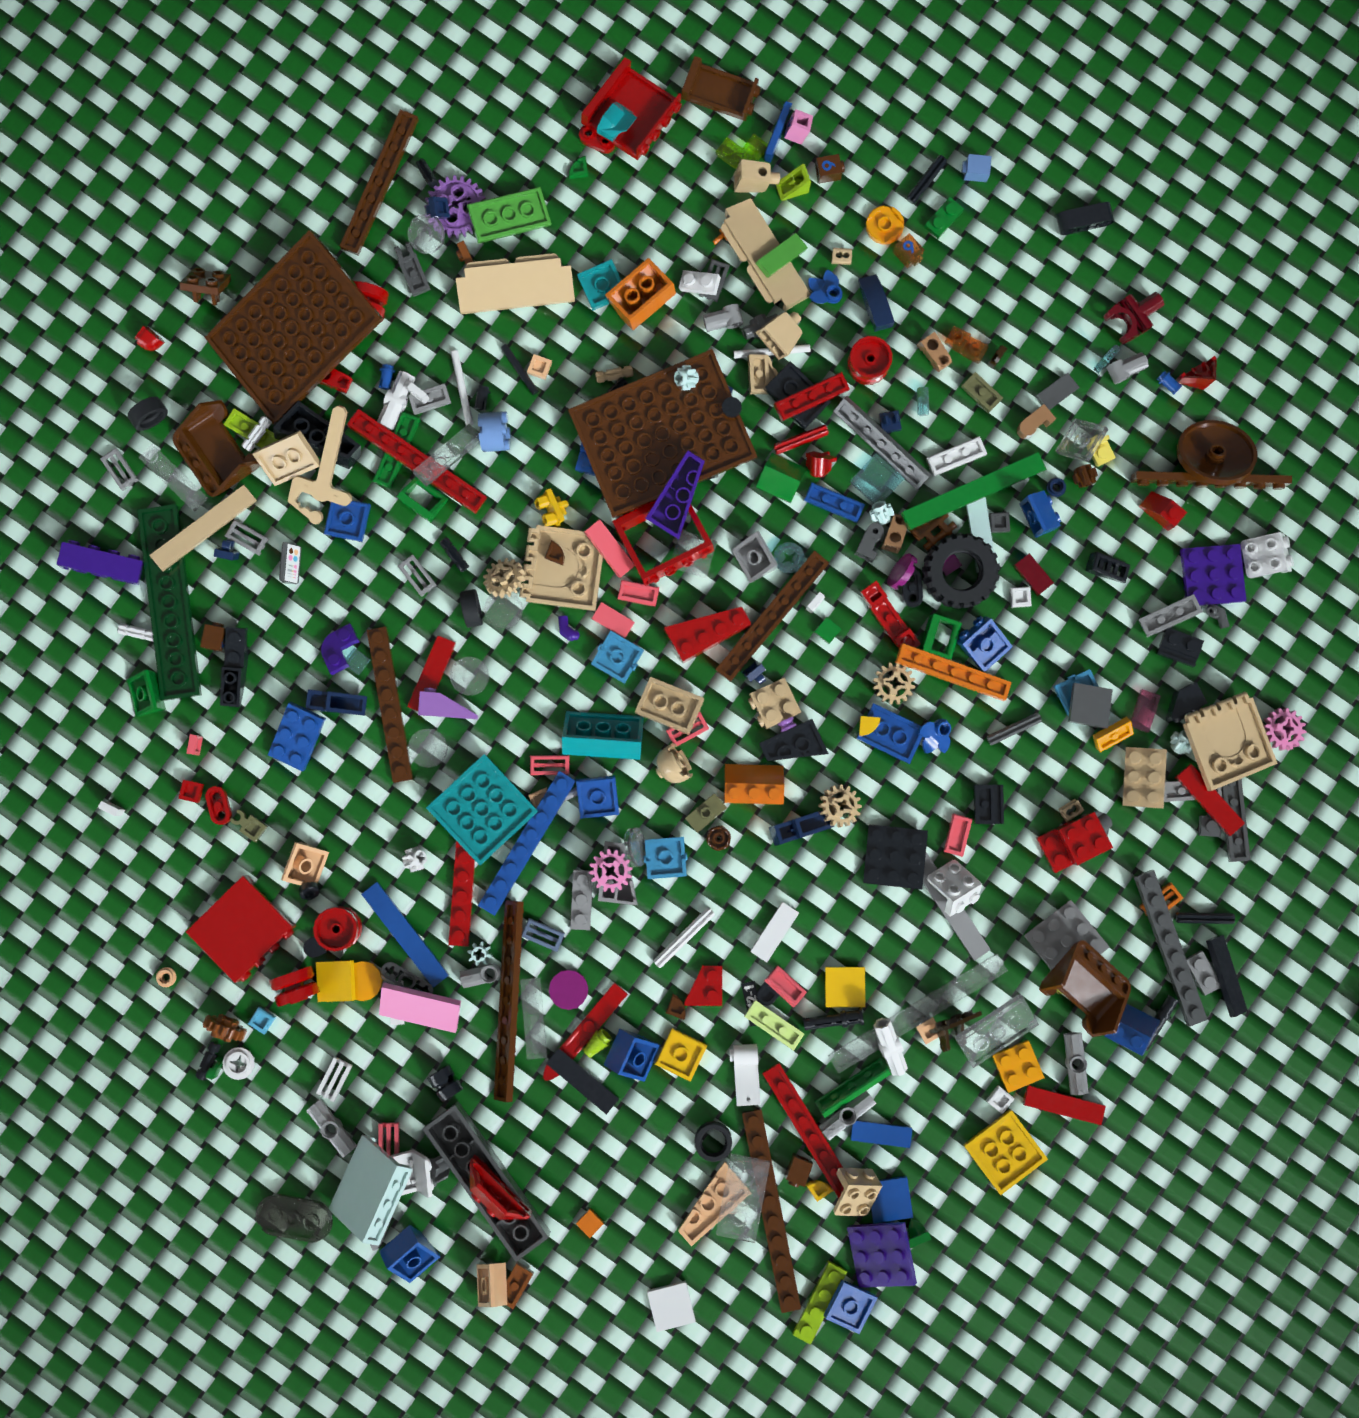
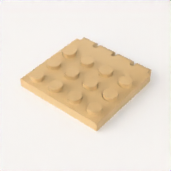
M537 525L536 529L529 528L527 542L534 543V546L526 545L524 561L531 562V565L524 564L523 566L525 581H529V583H521L523 587L520 588L519 597L526 598V602L596 611L603 557L584 531ZM551 540L558 543L564 552L565 561L563 566L545 559Z
M1242 692L1232 696V698L1217 702L1216 705L1212 704L1184 716L1186 723L1183 724L1207 791H1213L1278 764L1253 697L1249 698L1247 692Z

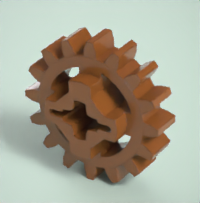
M219 1014L218 1017L208 1015L203 1022V1028H206L207 1031H212L211 1036L225 1042H231L232 1039L242 1041L247 1033L246 1028L238 1025L239 1021L223 1014Z

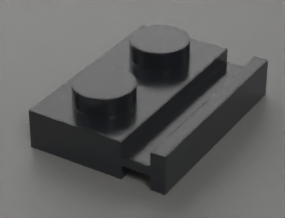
M1167 628L1164 630L1156 654L1193 668L1196 666L1195 663L1201 652L1204 640L1172 628Z
M973 785L974 824H1004L1003 785Z

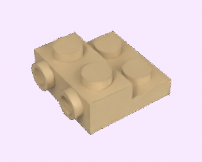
M785 677L749 694L748 702L753 710H757L759 716L756 718L760 726H765L766 730L783 720L801 713Z

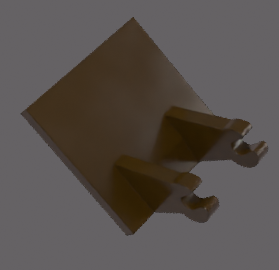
M972 1010L953 1015L948 1020L945 1019L935 1023L936 1027L929 1030L930 1034L938 1033L940 1048L943 1052H947L950 1050L948 1029L954 1028L957 1044L963 1045L966 1043L964 1023L981 1016L982 1013L981 1011L973 1013Z

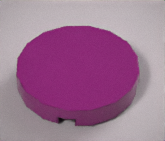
M908 553L895 564L887 580L889 587L897 590L899 585H905L915 571L913 565L914 563L917 564V558L914 555Z
M568 969L559 972L553 977L549 986V994L556 1006L561 1009L571 1010L578 1008L584 1003L588 996L589 988L586 979L581 973Z

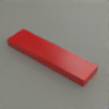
M841 372L779 400L773 405L782 422L849 391L850 388Z
M437 636L407 707L418 711L420 691L424 692V688L437 690L456 646L455 642Z
M1189 764L1175 777L1228 836H1232L1245 824L1216 790L1207 791L1202 775L1192 764Z
M1027 1085L1023 1105L1098 1125H1102L1106 1108L1103 1104Z

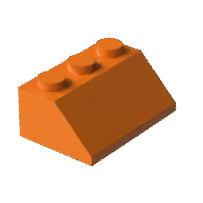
M647 258L606 293L605 296L620 318L632 330H635L676 294L674 283Z
M725 764L724 803L783 805L784 766Z

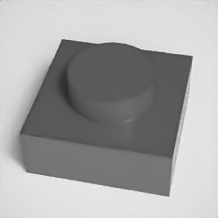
M1199 816L1198 836L1221 837V827L1212 817Z

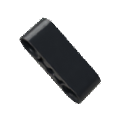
M1110 202L1066 210L1056 215L1060 235H1069L1101 228L1115 222Z

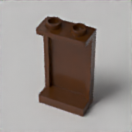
M694 56L682 88V100L746 121L748 115L753 113L755 106L753 100L758 98L761 86H759L758 78H755L753 82L704 65L702 64V58Z

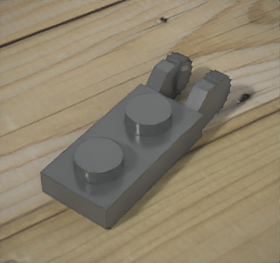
M406 242L409 256L403 258L402 251L398 246L394 247L412 296L415 297L431 289L416 253L413 252L410 242Z

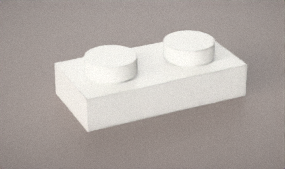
M683 270L679 289L682 292L716 295L721 277L719 274Z

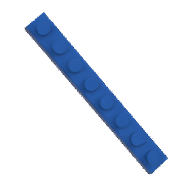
M561 771L557 773L536 808L538 812L528 821L478 904L479 907L494 916L497 914L576 780Z

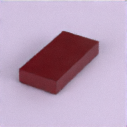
M1030 553L1014 565V568L1037 596L1054 584Z

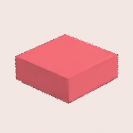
M190 734L186 754L200 755L203 736Z

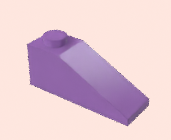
M424 688V692L420 691L418 715L478 719V715L443 694L436 693V689Z

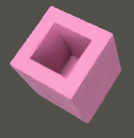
M795 109L787 122L784 138L802 144L810 132L813 116Z

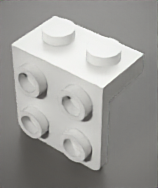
M1278 532L1241 542L1248 578L1278 572H1292L1291 567L1294 566L1292 555L1288 554L1287 548L1290 547L1288 536Z
M956 860L948 862L927 877V881L947 898L945 913L949 916L960 913L970 903L974 904L980 898L979 894L982 883Z
M414 1149L391 1155L399 1164L409 1165L413 1169L402 1195L417 1191L427 1198L432 1197L434 1184L430 1178L432 1166L429 1158Z

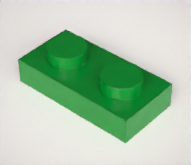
M949 197L929 219L924 228L939 239L962 214L964 208Z

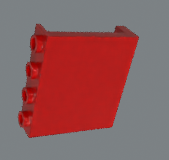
M625 57L583 110L581 123L597 133L598 124L611 104L615 102L620 103L632 111L633 115L637 118L626 132L620 133L613 142L605 137L603 138L638 161L642 155L645 156L652 141L655 142L659 138L661 129L669 125L671 116L679 112L682 103H680L682 94L679 93L675 98L631 69V61Z
M248 875L242 876L186 931L234 983L247 980L252 975L250 971L255 966L257 968L266 961L264 957L269 952L273 954L280 947L278 943L283 939L287 940L294 933L293 929L297 926L295 923L291 924L254 886L253 880Z

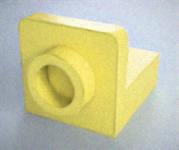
M1098 435L1091 439L1092 443L1087 446L1096 467L1116 458L1108 443L1109 435L1104 437Z

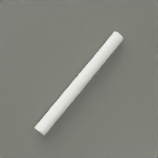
M810 344L795 345L790 354L810 352ZM769 348L733 351L734 359L747 358L749 354L774 355Z
M458 350L451 351V357L466 426H472L474 424Z

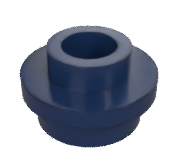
M1052 478L1047 483L1046 489L1049 495L1060 497L1066 491V484L1061 478ZM1053 485H1057L1059 490L1055 491Z

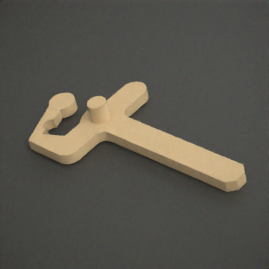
M340 405L332 409L317 480L297 476L291 483L288 502L313 524H319L323 521V513L319 510L312 511L307 506L302 507L300 502L297 501L302 492L312 495L321 502L330 501L342 506H347L352 502V496L349 492L335 488L332 485L348 413L346 408Z

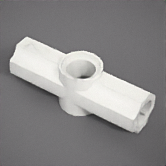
M399 371L392 389H389L385 395L384 407L377 422L393 431L400 413L407 406L409 395L407 387L411 382L414 383V376L404 371Z
M880 1018L873 1025L879 1040V1049L884 1059H886L891 1074L893 1076H901L908 1069L902 1054L904 1051L902 1044L895 1034L890 1019Z

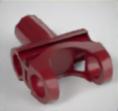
M1153 292L1140 302H1137L1134 296L1130 294L1114 305L1103 318L1105 321L1120 318L1126 322L1127 332L1119 339L1121 344H1125L1154 326L1148 316L1162 308L1164 300L1157 292Z

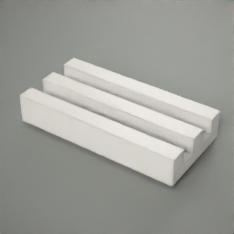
M335 1056L316 1094L335 1102L353 1065ZM336 1063H339L326 1092L323 1091ZM343 1066L347 1067L333 1095H331L330 1092Z

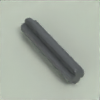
M1039 713L1032 714L988 735L987 741L990 745H994L1041 723L1042 718Z

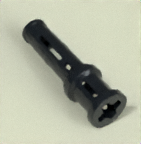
M860 1007L858 1010L853 1011L842 1010L839 1014L803 1018L804 1029L807 1031L841 1025L844 1028L855 1024L862 1026L864 1025L862 1008Z

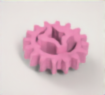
M1280 708L1276 709L1275 712L1268 713L1269 717L1264 718L1267 724L1263 726L1266 729L1269 742L1273 743L1272 748L1279 746V751L1285 749L1288 751L1292 750L1293 747L1300 746L1299 742L1304 741L1301 735L1307 732L1302 729L1306 725V723L1300 722L1302 716L1296 717L1295 710L1289 713V708L1283 710Z
M607 849V854L601 851L600 858L594 856L596 863H590L594 870L590 871L589 874L595 876L591 881L598 882L597 888L604 886V892L610 888L613 893L615 892V887L622 890L621 884L628 885L629 883L626 878H632L628 871L633 870V867H628L627 865L631 860H624L626 854L618 855L619 850L617 849L614 853L611 852V849ZM608 857L616 858L614 862H607L606 860H604ZM621 864L624 866V875L620 873L619 866ZM598 866L602 869L601 878L598 874ZM607 866H614V872L616 873V875H608ZM609 879L618 881L615 884L606 883Z

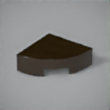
M1000 345L988 362V366L994 369L1008 348Z

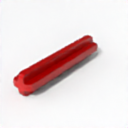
M822 425L775 443L774 450L776 454H781L827 436L829 433L826 425Z

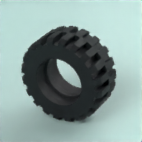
M956 533L936 542L925 556L924 567H922V573L924 574L923 583L926 584L928 593L932 594L933 599L937 602L953 608H968L986 600L989 594L995 590L996 581H999L1000 577L998 575L1000 563L997 564L996 558L998 556L996 552L993 553L991 550L992 546L989 543L986 544L981 537H975L969 533ZM966 553L977 562L979 568L978 578L971 587L955 589L946 583L942 573L943 565L952 554Z

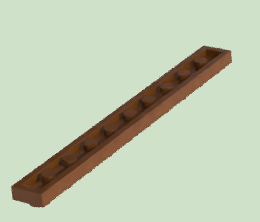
M505 900L494 1100L502 1102H512L523 931L524 902Z
M760 1108L742 1112L781 1313L800 1310L801 1305L762 1110Z

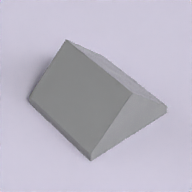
M759 531L732 549L750 583L777 569L778 564Z

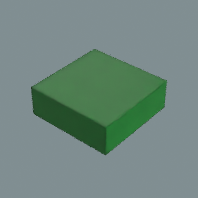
M826 617L814 633L827 644H830L841 631V628Z

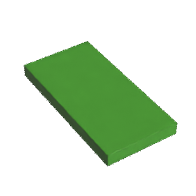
M541 187L467 204V210L478 244L551 226Z

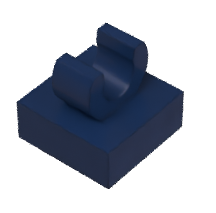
M434 196L428 198L429 205L425 206L426 215L430 214L431 218L437 219L450 218L447 198Z
M899 410L879 413L880 427L886 433L901 431Z
M223 540L222 548L214 550V557L233 561L239 559L240 552L233 550L235 541Z
M757 660L742 672L744 677L750 682L755 680L761 685L766 681L761 674L766 669Z

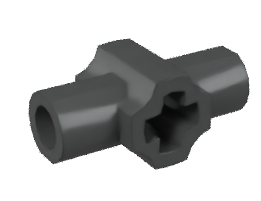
M760 314L750 320V325L741 328L744 339L748 340L755 336L757 339H760L755 332L778 315L774 314L766 318L765 314Z

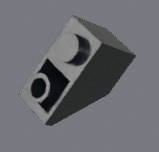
M1197 682L1173 693L1165 718L1167 722L1174 720L1177 723L1184 719L1185 714L1199 711L1203 705L1207 704Z

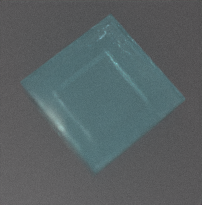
M356 648L346 658L350 666L348 668L357 675H360L370 662V659Z

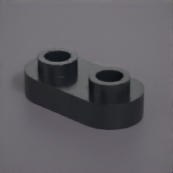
M914 569L915 571L912 574L914 582L907 581L902 586L903 602L909 608L919 606L923 600L922 577L916 569ZM910 595L915 596L914 602L909 600Z

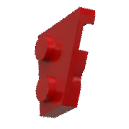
M702 965L684 1002V1006H722V965Z

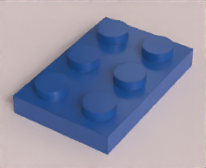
M289 702L268 756L303 772L308 765L326 718L293 702Z
M873 703L867 717H879L880 723L872 733L865 736H859L858 733L856 739L910 764L922 739V736L918 733L921 726Z

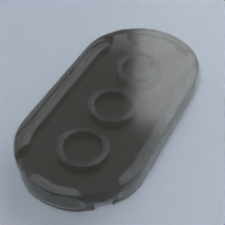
M271 1194L264 1198L256 1209L258 1225H261L262 1230L266 1234L313 1243L325 1238L330 1233L333 1225L331 1211L324 1203L317 1200Z

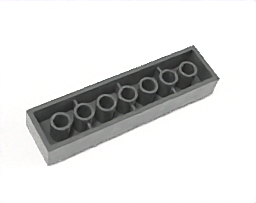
M459 1101L423 1127L427 1137L516 1262L549 1238L551 1231ZM474 1155L484 1162L533 1211L529 1219L499 1220L496 1216L492 1217L486 1211L487 1207L482 1202L478 1203L471 1196L472 1192L470 1191V1160Z

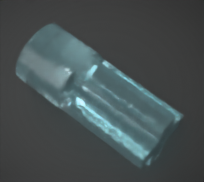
M928 387L917 388V415L919 416L929 415Z

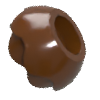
M716 826L708 831L707 843L712 849L720 851L730 845L731 834L725 827Z

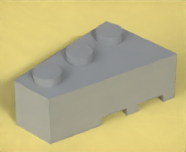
M605 841V854H607V849H611L612 853L617 849L619 850L618 855L621 856L625 853L624 860H628L625 843ZM608 857L604 860H606L607 862H614L616 858ZM621 864L619 866L620 873L624 875V866ZM607 866V869H608L607 874H608V875H611V874L616 875V873L614 872L615 867H614V866H612V867H608V866ZM626 878L629 884L624 885L622 883V890L615 887V892L613 893L610 888L604 892V886L599 887L598 901L638 905L633 878ZM609 879L606 883L615 884L618 881Z

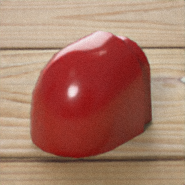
M143 326L135 336L137 344L148 351L157 350L165 343L160 336L146 326Z

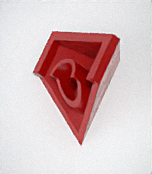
M1213 356L1206 363L1204 361L1186 374L1184 372L1176 381L1201 390L1206 389L1216 380V357Z

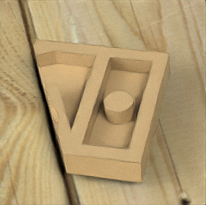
M749 354V394H768L764 387L778 372L773 368L772 361L768 355Z

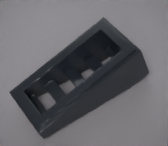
M1095 552L1089 555L1085 571L1120 583H1126L1130 564ZM1121 567L1120 574L1117 576L1118 568Z

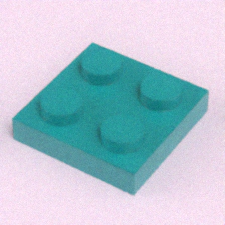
M612 259L577 274V278L592 311L610 304L605 294L622 281Z

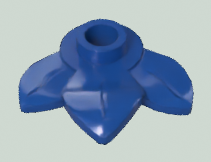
M826 270L823 279H808L809 288L813 292L809 298L813 302L818 304L826 302L835 304L841 300L842 290L838 286L839 279L830 270Z
M937 719L935 722H926L921 726L918 733L924 737L922 747L925 753H930L937 748L942 753H946L950 746L949 734L951 732V725L947 720Z

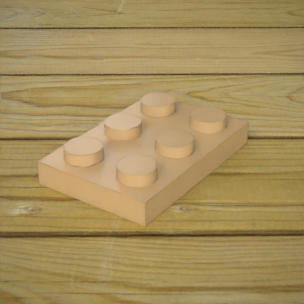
M300 430L253 453V456L274 486L319 467L321 463Z
M650 677L637 705L635 714L689 735L702 707L704 698Z
M1126 747L1122 806L1164 809L1167 749Z

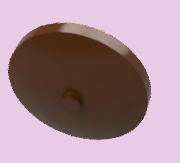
M1205 420L1194 423L1183 431L1177 444V457L1183 468L1193 477L1209 484L1231 485L1238 483L1251 474L1257 462V449L1250 436L1239 427L1224 421Z

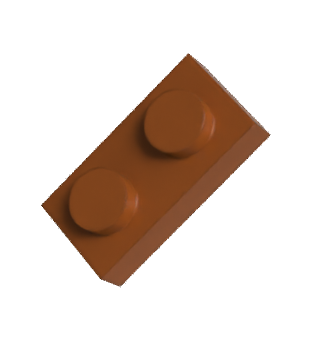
M464 240L457 243L459 250L456 253L460 262L464 261L466 265L469 262H473Z
M519 1262L515 1264L506 1280V1306L514 1309L534 1274V1271Z

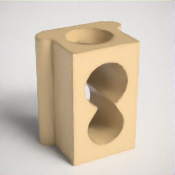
M833 248L831 264L851 265L852 249Z
M1076 799L1058 809L1066 822L1084 811L1080 802ZM1074 805L1076 807V811L1071 812L1068 816L1066 814V811L1068 809H1072Z

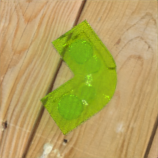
M753 134L742 148L727 137L716 150V155L737 169L741 159L759 161L765 153L768 144Z

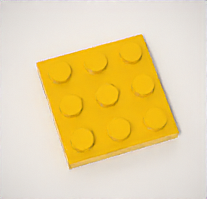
M1011 1109L963 1144L1000 1195L1048 1160Z

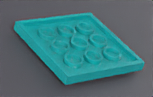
M485 754L426 807L480 866L538 812Z

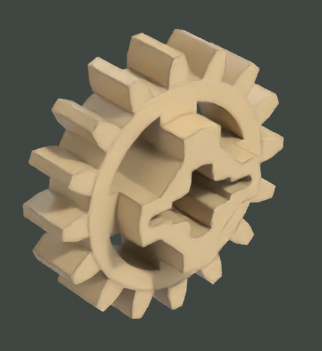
M505 558L504 562H501L499 559L497 565L492 563V569H486L488 575H483L485 579L483 584L489 594H492L495 598L498 595L500 598H503L505 594L511 597V592L517 593V587L522 588L521 582L526 580L524 578L525 572L520 563H516L515 559L509 561L508 558Z
M888 663V668L882 666V673L877 671L875 674L878 678L873 679V682L877 683L873 690L879 691L876 697L883 696L882 702L888 699L889 705H892L893 701L899 705L900 699L906 702V695L912 696L913 693L910 689H915L916 687L911 684V682L915 681V678H910L909 676L912 674V671L906 672V666L899 668L900 664L897 663L895 667H893L892 663ZM892 671L891 677L883 678L887 672ZM900 673L905 677L906 681L902 680ZM895 679V682L900 686L892 688L893 685L888 682H891ZM882 686L887 689L888 694L883 691ZM898 690H905L902 695L896 696Z
M842 784L838 785L837 788L834 785L830 787V790L824 791L826 796L820 797L823 803L819 804L818 807L823 808L820 815H826L825 822L831 820L830 826H834L837 823V827L841 828L843 824L850 826V822L857 821L854 816H860L861 813L857 809L862 808V805L857 804L860 797L855 798L856 791L850 792V786L843 789ZM840 793L837 798H832L834 794ZM843 814H848V817L845 819H840Z

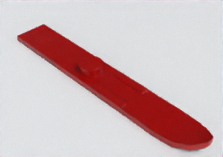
M614 983L560 1048L574 1059L592 1038L596 1030L603 1025L628 994ZM546 1065L543 1073L544 1080L549 1081L559 1076L558 1073Z

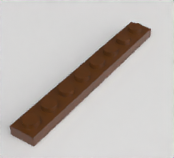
M400 109L342 239L341 249L359 256L419 121L418 116Z
M1136 471L1131 475V483H1137L1138 486H1148L1149 483H1157L1159 487L1169 486V484H1176V487H1187L1188 484H1192L1197 488H1204L1207 485H1214L1183 472ZM1250 474L1238 483L1215 485V488L1234 486L1235 489H1244L1246 486H1253V489L1273 487V490H1283L1286 486L1292 484V476Z
M814 551L715 670L731 682L828 566L829 562Z
M387 627L367 630L392 780L393 783L414 780Z

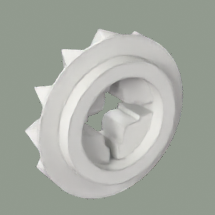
M243 1047L233 1048L224 1056L223 1069L232 1079H244L252 1073L255 1067V1057L252 1056L249 1050ZM241 1057V1062L247 1065L240 1066L238 1069V1065L232 1061H237Z

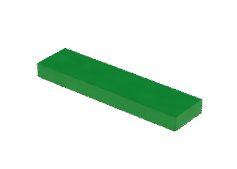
M402 411L393 433L411 444L421 419ZM385 452L373 478V483L392 489L402 463Z
M879 1058L814 1102L824 1118H826L891 1075L882 1059Z

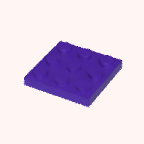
M1240 544L1184 548L1180 550L1185 598L1194 594L1200 606L1246 602Z
M905 1222L859 1224L847 1227L860 1288L915 1286L917 1284Z

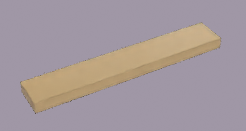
M244 485L149 556L162 571H165L257 500Z

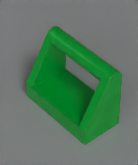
M418 475L397 496L402 503L429 523L433 521L449 499ZM416 485L439 500L430 511L409 497V494Z
M937 614L929 615L919 649L951 660L962 623ZM939 623L953 626L945 653L931 649Z

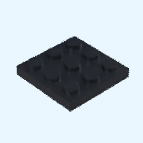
M869 824L863 883L922 890L928 830Z

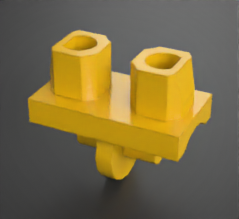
M547 489L543 495L535 499L534 503L538 510L546 508L548 512L542 516L544 526L554 525V527L558 528L561 526L560 523L565 520L564 515L567 514L565 508L569 506L567 500L561 501L560 496L555 497L552 490Z

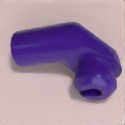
M558 616L559 633L568 641L578 640L580 634L577 630H573L568 626V616Z

